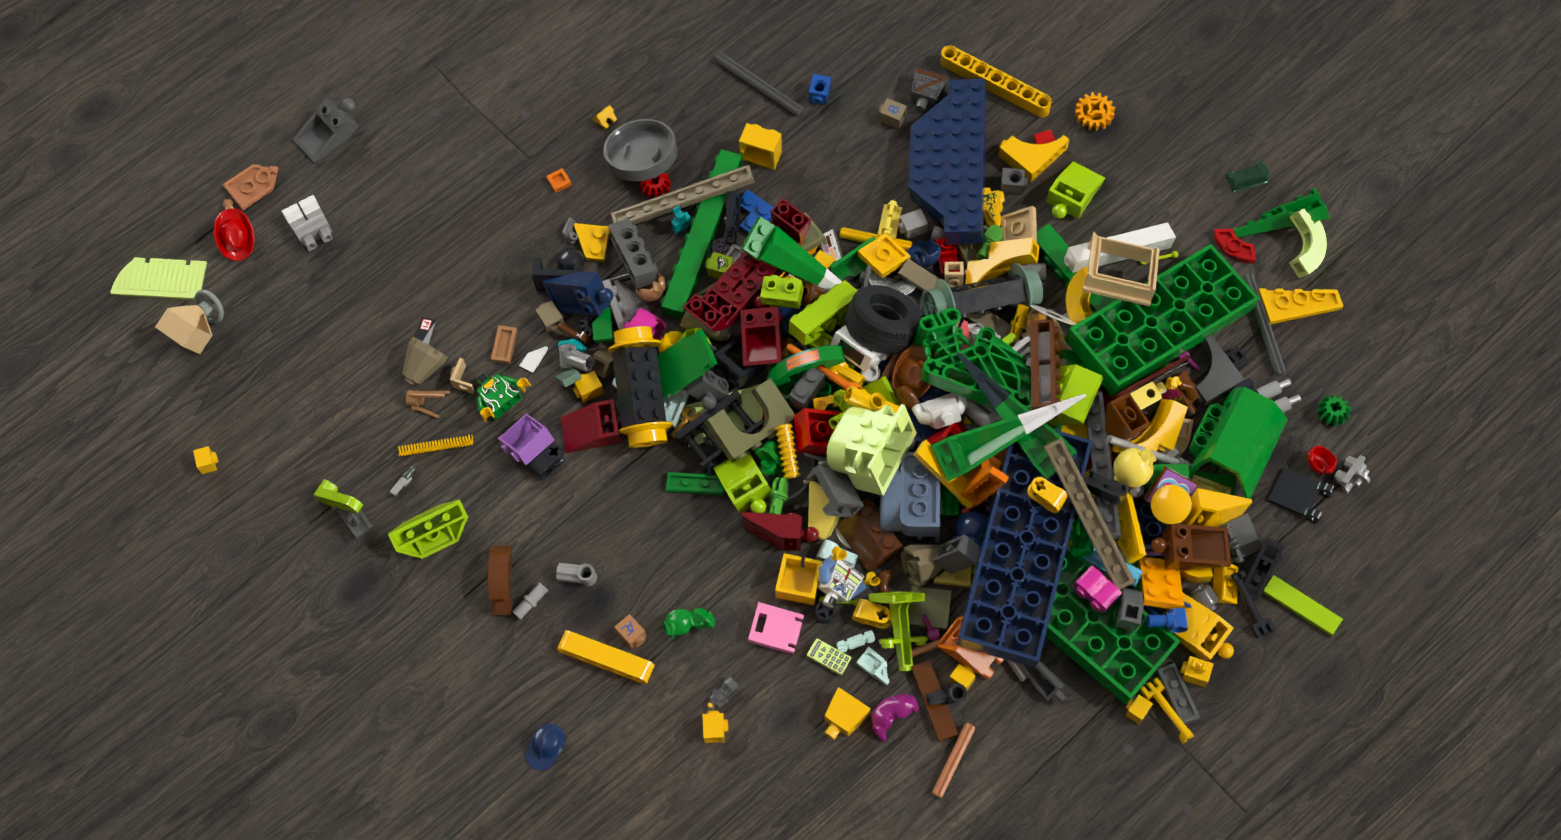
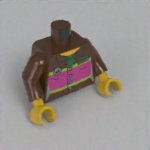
M1186 370L1167 376L1159 381L1167 389V392L1161 395L1162 399L1175 400L1187 406V417L1196 413L1197 410L1192 403L1199 397V394Z

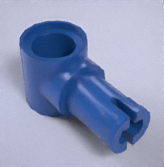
M1173 608L1164 615H1148L1146 618L1147 627H1165L1170 629L1172 633H1182L1188 630L1186 609Z

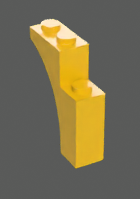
M1033 238L991 242L988 259L968 261V266L965 270V284L998 278L1003 273L1009 271L1014 263H1019L1021 266L1038 263L1039 245Z
M1161 399L1158 410L1150 423L1151 425L1138 437L1129 442L1154 451H1173L1188 407L1175 400ZM1113 445L1111 452L1119 454L1125 449Z

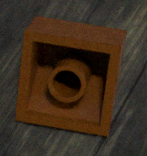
M1130 392L1107 404L1105 432L1107 435L1127 441L1151 425Z

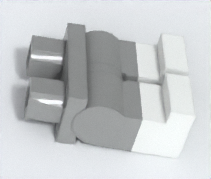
M314 195L299 202L308 220H305L297 203L282 210L286 221L302 247L305 246L309 251L317 247L316 240L322 238L323 242L327 243L333 239L329 223Z

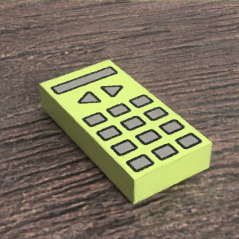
M817 638L807 653L808 658L842 676L851 661L850 656Z

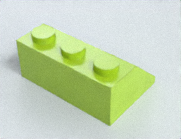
M1076 364L1060 366V380L1057 383H1060L1061 395H1057V398L1064 401L1082 394H1086V397L1058 414V418L1050 419L1048 422L1052 426L1083 424L1103 377Z

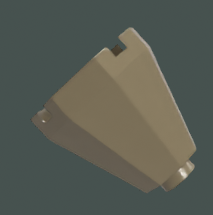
M412 336L408 343L402 372L406 376L404 380L412 385H415V383L421 384L446 362L448 356Z
M909 545L903 548L904 551L900 554L902 569L904 573L909 572L911 577L908 580L917 588L925 586L943 570L941 566L933 561L939 545Z

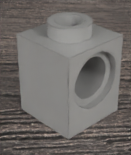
M918 209L901 215L898 228L900 233L905 235L906 239H910L927 233L928 223L922 210Z

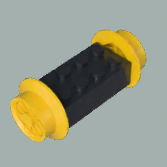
M648 326L617 330L613 333L615 344L608 348V352L612 353L622 429L619 430V433L628 436L629 447L632 448L666 443V430L672 427L673 423L666 421L656 347L662 343L659 340L653 339L652 328Z

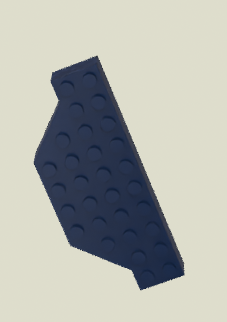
M985 79L949 80L948 95L911 125L908 185L910 198L915 203L921 205L923 210L941 222V225L944 226L946 244L983 243L986 136Z

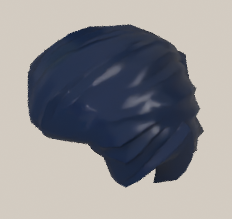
M919 240L913 247L907 249V253L911 256L910 260L922 268L937 263L939 257H941L940 246L930 240L926 243Z

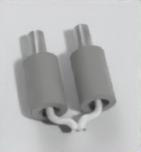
M1290 379L1280 383L1273 381L1255 389V392L1270 399L1281 394L1283 388L1291 385ZM1299 395L1289 399L1282 397L1274 402L1284 413L1291 410L1292 404L1301 401V397Z

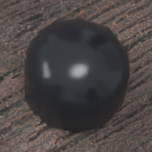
M566 248L561 251L557 258V269L574 270L575 259H578L579 265L584 267L585 258L582 252L575 248Z

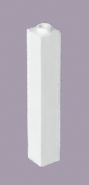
M1164 223L1108 238L1153 249L1160 248L1161 251L1171 248L1176 236L1170 225ZM1088 243L1068 248L1064 261L1072 273L1078 272L1083 267H1088L1090 256ZM1100 252L1099 266L1128 258Z

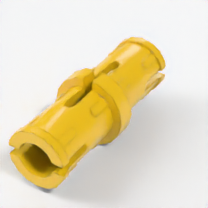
M1018 304L1014 320H1011L1010 333L1012 332L1016 335V342L1019 341L1022 330L1026 327L1025 321L1030 307L1023 304Z

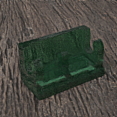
M1261 160L1258 164L1235 172L1232 169L1228 170L1225 177L1232 192H1236L1267 182L1270 171L1267 169L1265 162Z

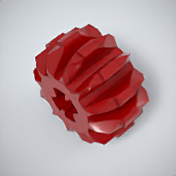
M662 173L655 178L640 182L642 194L647 195L649 200L652 197H658L670 191L671 181L667 173Z

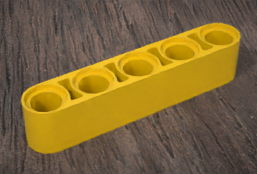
M567 630L564 632L557 648L559 652L642 684H647L655 666L646 659Z

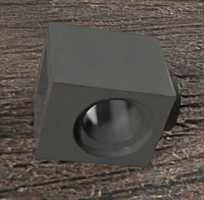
M1003 168L1000 191L1022 195L1023 188H1027L1028 177H1024L1025 170Z

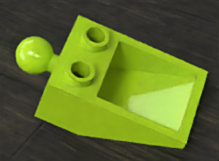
M1072 162L1058 176L1049 189L1046 202L1054 206L1052 208L1053 216L1061 219L1068 213L1079 219L1104 182L1105 177Z
M748 450L745 451L747 455L737 461L734 458L729 461L728 459L714 467L723 487L740 514L751 508L753 513L765 512L766 503L763 500L768 498L771 488Z

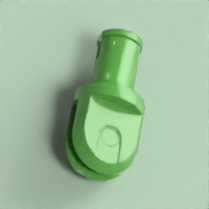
M991 225L986 229L983 235L982 246L976 256L977 259H988L991 242L1002 240L1003 230L1000 226Z
M780 477L774 479L768 496L771 500L768 514L781 515L782 505L788 501V481L786 478L782 477L780 479Z

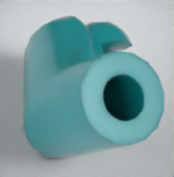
M577 339L558 342V347L564 344H572L576 346L577 351L586 353V346Z

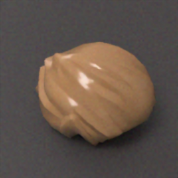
M660 273L656 274L657 282L653 281L652 284L635 290L637 297L646 302L659 300L666 288L665 278Z

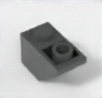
M1122 588L1115 626L1135 631L1141 624L1144 607L1143 592Z

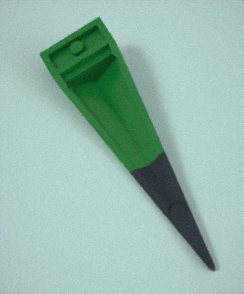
M957 352L958 357L1002 420L1030 411L961 353ZM1044 423L1017 442L1032 464L1048 480L1056 473V470L1044 446L1062 436L1048 424ZM1062 437L1073 457L1077 451Z

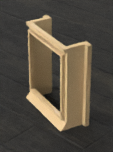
M1093 232L1088 243L1090 256L1088 272L1082 291L1150 306L1156 290L1160 248L1153 249L1097 236ZM1100 252L1150 263L1148 285L1099 274Z

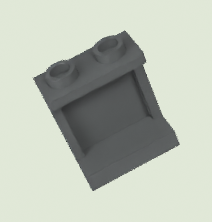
M818 465L807 476L808 481L820 482L830 501L823 508L825 515L852 518L864 506L847 474L833 471L828 466Z

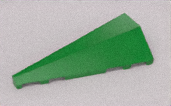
M1316 188L1310 190V194L1304 197L1299 195L1295 201L1283 203L1262 214L1261 219L1255 222L1250 220L1246 226L1234 228L1233 230L1238 238L1295 226L1290 216L1302 209L1309 213L1313 222L1330 218L1327 207L1321 200L1319 192Z

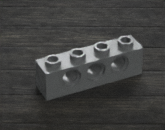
M629 218L609 224V238L635 289L650 285L653 281L657 282L656 274H658V268L655 263L652 264L650 252L645 250L642 237H638L636 225H632Z

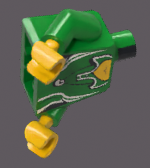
M486 374L480 375L477 382L481 387L477 390L479 396L476 401L478 412L481 414L484 422H487L489 416H492L496 421L522 400L521 391L525 393L526 390L524 388L531 386L526 378L502 377L499 374H496L491 379Z

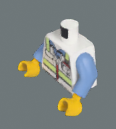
M838 546L832 549L833 555L826 558L819 567L818 589L826 594L823 604L830 608L834 607L836 601H850L866 590L869 584L876 586L880 583L879 577L871 580L876 575L874 572H868L866 580H863V575L843 561L847 557V552L844 549L841 550Z

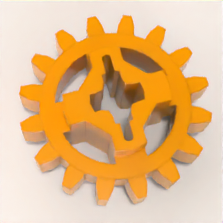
M1092 92L1090 97L1085 94L1084 99L1080 98L1076 104L1075 116L1078 117L1077 122H1083L1082 127L1088 125L1089 130L1095 127L1096 131H1098L1099 126L1105 129L1106 124L1110 125L1111 120L1114 118L1115 107L1112 106L1113 102L1107 101L1108 96L1102 98L1101 93L1095 96L1094 92Z

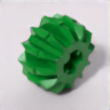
M1331 394L1330 397L1326 395L1323 401H1320L1318 404L1317 414L1321 415L1320 421L1326 420V426L1332 423L1333 427H1336L1338 424L1342 426L1345 420H1348L1350 417L1351 407L1347 406L1348 400L1342 401V395L1336 398L1335 394Z

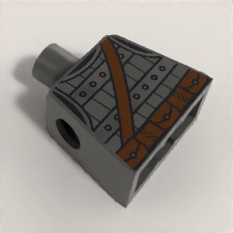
M916 67L911 92V101L916 102L914 108L919 112H924L926 106L933 108L937 105L948 87L949 77Z

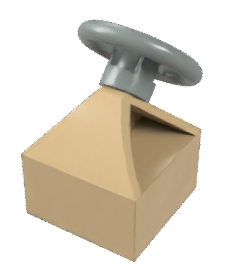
M208 290L196 292L194 296L195 305L167 308L155 328L181 346L200 354L213 336L208 322L217 324L222 321L224 316L221 302ZM205 296L209 297L215 304L208 301ZM213 310L218 311L217 318L211 317Z

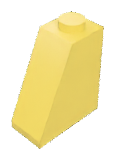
M810 481L808 527H815L818 530V539H827L831 536L840 517L825 515L823 508L830 501L820 482Z

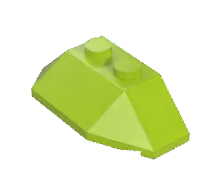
M460 499L440 504L403 522L389 532L388 536L396 552L423 559L458 542L468 516Z

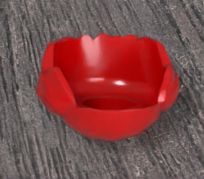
M1316 445L1306 454L1309 468L1317 474H1331L1334 472L1337 459L1329 449L1326 450L1325 447Z

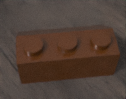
M868 499L863 502L864 506L852 518L845 517L836 528L853 552L858 555V559L867 572H873L901 554L902 544L892 531H882L880 528V514Z

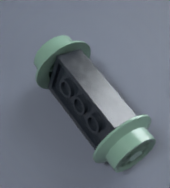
M1014 263L1011 265L1007 276L951 288L945 280L939 279L936 281L933 289L924 291L923 307L926 316L930 314L935 316L936 312L940 315L942 310L956 308L960 311L961 318L967 317L968 313H985L986 309L993 311L1001 310L1005 305H1009V307L1015 306L1017 309L1018 304L1030 307L1028 311L1030 313L1032 308L1030 305H1039L1042 302L1043 287L1040 276L1034 268L1024 269L1019 263Z

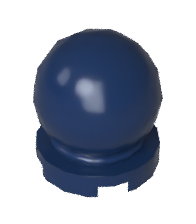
M977 510L962 513L955 522V536L951 537V540L966 535L981 547L989 517Z

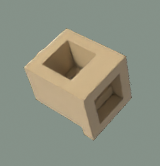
M945 262L944 280L952 287L963 285L964 262ZM949 270H959V272H949Z

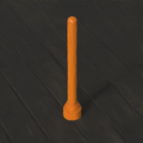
M788 344L786 347L792 354L801 352L793 344ZM824 365L814 367L843 387L844 391H847L850 386L862 390V386L858 383L846 381Z

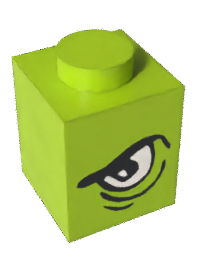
M713 252L711 258H707L705 264L708 276L719 279L734 263V258Z

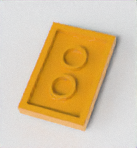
M1140 558L1137 563L1138 569L1143 571L1140 578L1141 592H1143L1144 605L1169 609L1183 608L1184 599L1179 570L1165 569L1164 559Z

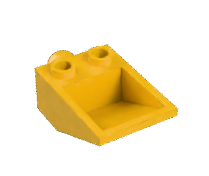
M1197 488L1191 496V511L1182 524L1218 527L1243 515L1252 503V499Z
M1183 593L1184 601L1192 605L1191 608L1183 607L1186 609L1188 630L1172 634L1201 660H1211L1216 652H1218L1221 658H1230L1234 653L1233 646L1223 642L1231 633L1233 627L1219 615ZM1166 608L1162 615H1164L1170 609Z

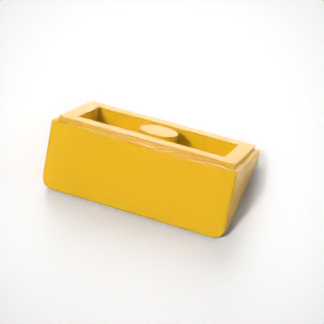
M1231 564L1229 567L1214 568L1213 591L1218 596L1217 603L1237 604L1238 588L1230 575L1239 571L1238 566Z

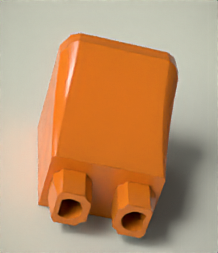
M961 616L953 622L937 645L942 651L949 654L962 665L970 667L974 673L989 679L994 674V670L990 667L991 663L1000 664L1004 659L957 646L956 641L963 618Z

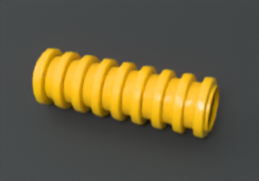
M790 424L775 427V430L778 432L776 436L779 438L777 442L780 443L778 448L781 449L779 454L782 455L780 460L783 461L781 466L784 467L782 471L785 473L783 477L786 479L801 476V473L798 472L800 467L797 466L799 461H796L798 455H795L797 450L794 449L796 444L793 443L795 438L792 437L793 431H791L792 425Z

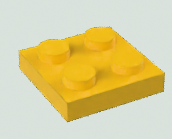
M887 233L858 250L857 254L881 278L904 265L911 257Z

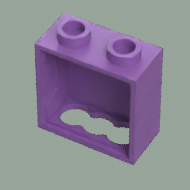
M527 413L498 438L504 453L510 454L516 462L521 461L525 465L531 462L554 441L548 429Z

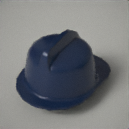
M545 724L537 729L526 750V760L532 768L546 770L553 766L566 741L562 728L555 724Z

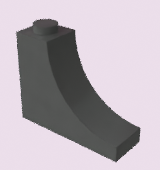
M1212 335L1205 338L1202 345L1208 357L1209 372L1206 378L1196 386L1199 397L1195 402L1200 404L1203 409L1227 396L1236 384L1245 380Z

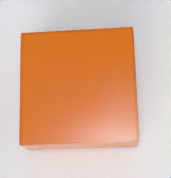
M563 168L546 176L555 193L572 185Z

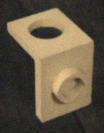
M459 358L456 367L454 366L451 370L450 382L453 388L474 394L475 391L472 384L460 380L466 365L464 359Z

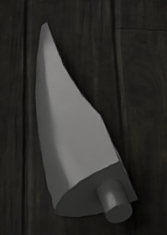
M1039 661L1035 668L1019 664L1033 686L1048 701L1055 697L1061 703L1067 698L1060 691L1065 684L1042 662Z

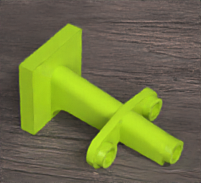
M886 376L862 387L867 393H880L886 401L900 406ZM838 390L833 395V402L843 411V413L829 419V425L834 430L845 411L850 407H854L844 401L846 393L844 390Z
M898 591L869 594V602L889 603L894 638L879 639V643L882 644V648H894L895 644L899 671H910L911 666H913L911 642H914V645H926L928 636H910L908 607L912 602L925 601V593Z

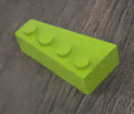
M846 280L834 285L829 292L822 294L813 304H808L802 312L791 317L789 332L805 346L820 338L824 331L831 332L834 330L836 324H845V314L854 294L858 290Z

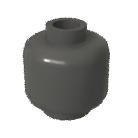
M1201 583L1189 591L1190 598L1209 610L1214 611L1217 608L1215 604L1218 602V596L1209 585Z

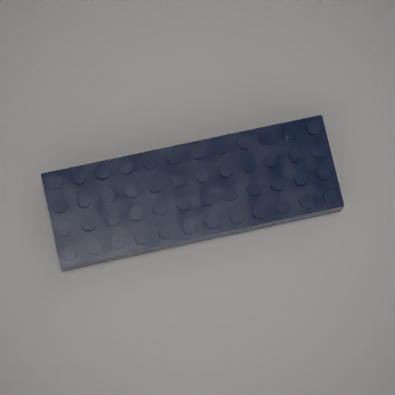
M1055 430L1077 451L1072 458L1084 479L1093 441ZM1016 441L1006 449L1001 472L1009 476V478L1002 487L995 491L956 645L1035 668L1040 659L1076 509L1069 496L1058 513L1050 512L1028 496L1027 489L1032 481L1037 477H1045L1032 464L1020 444ZM1057 472L1047 480L1066 491Z

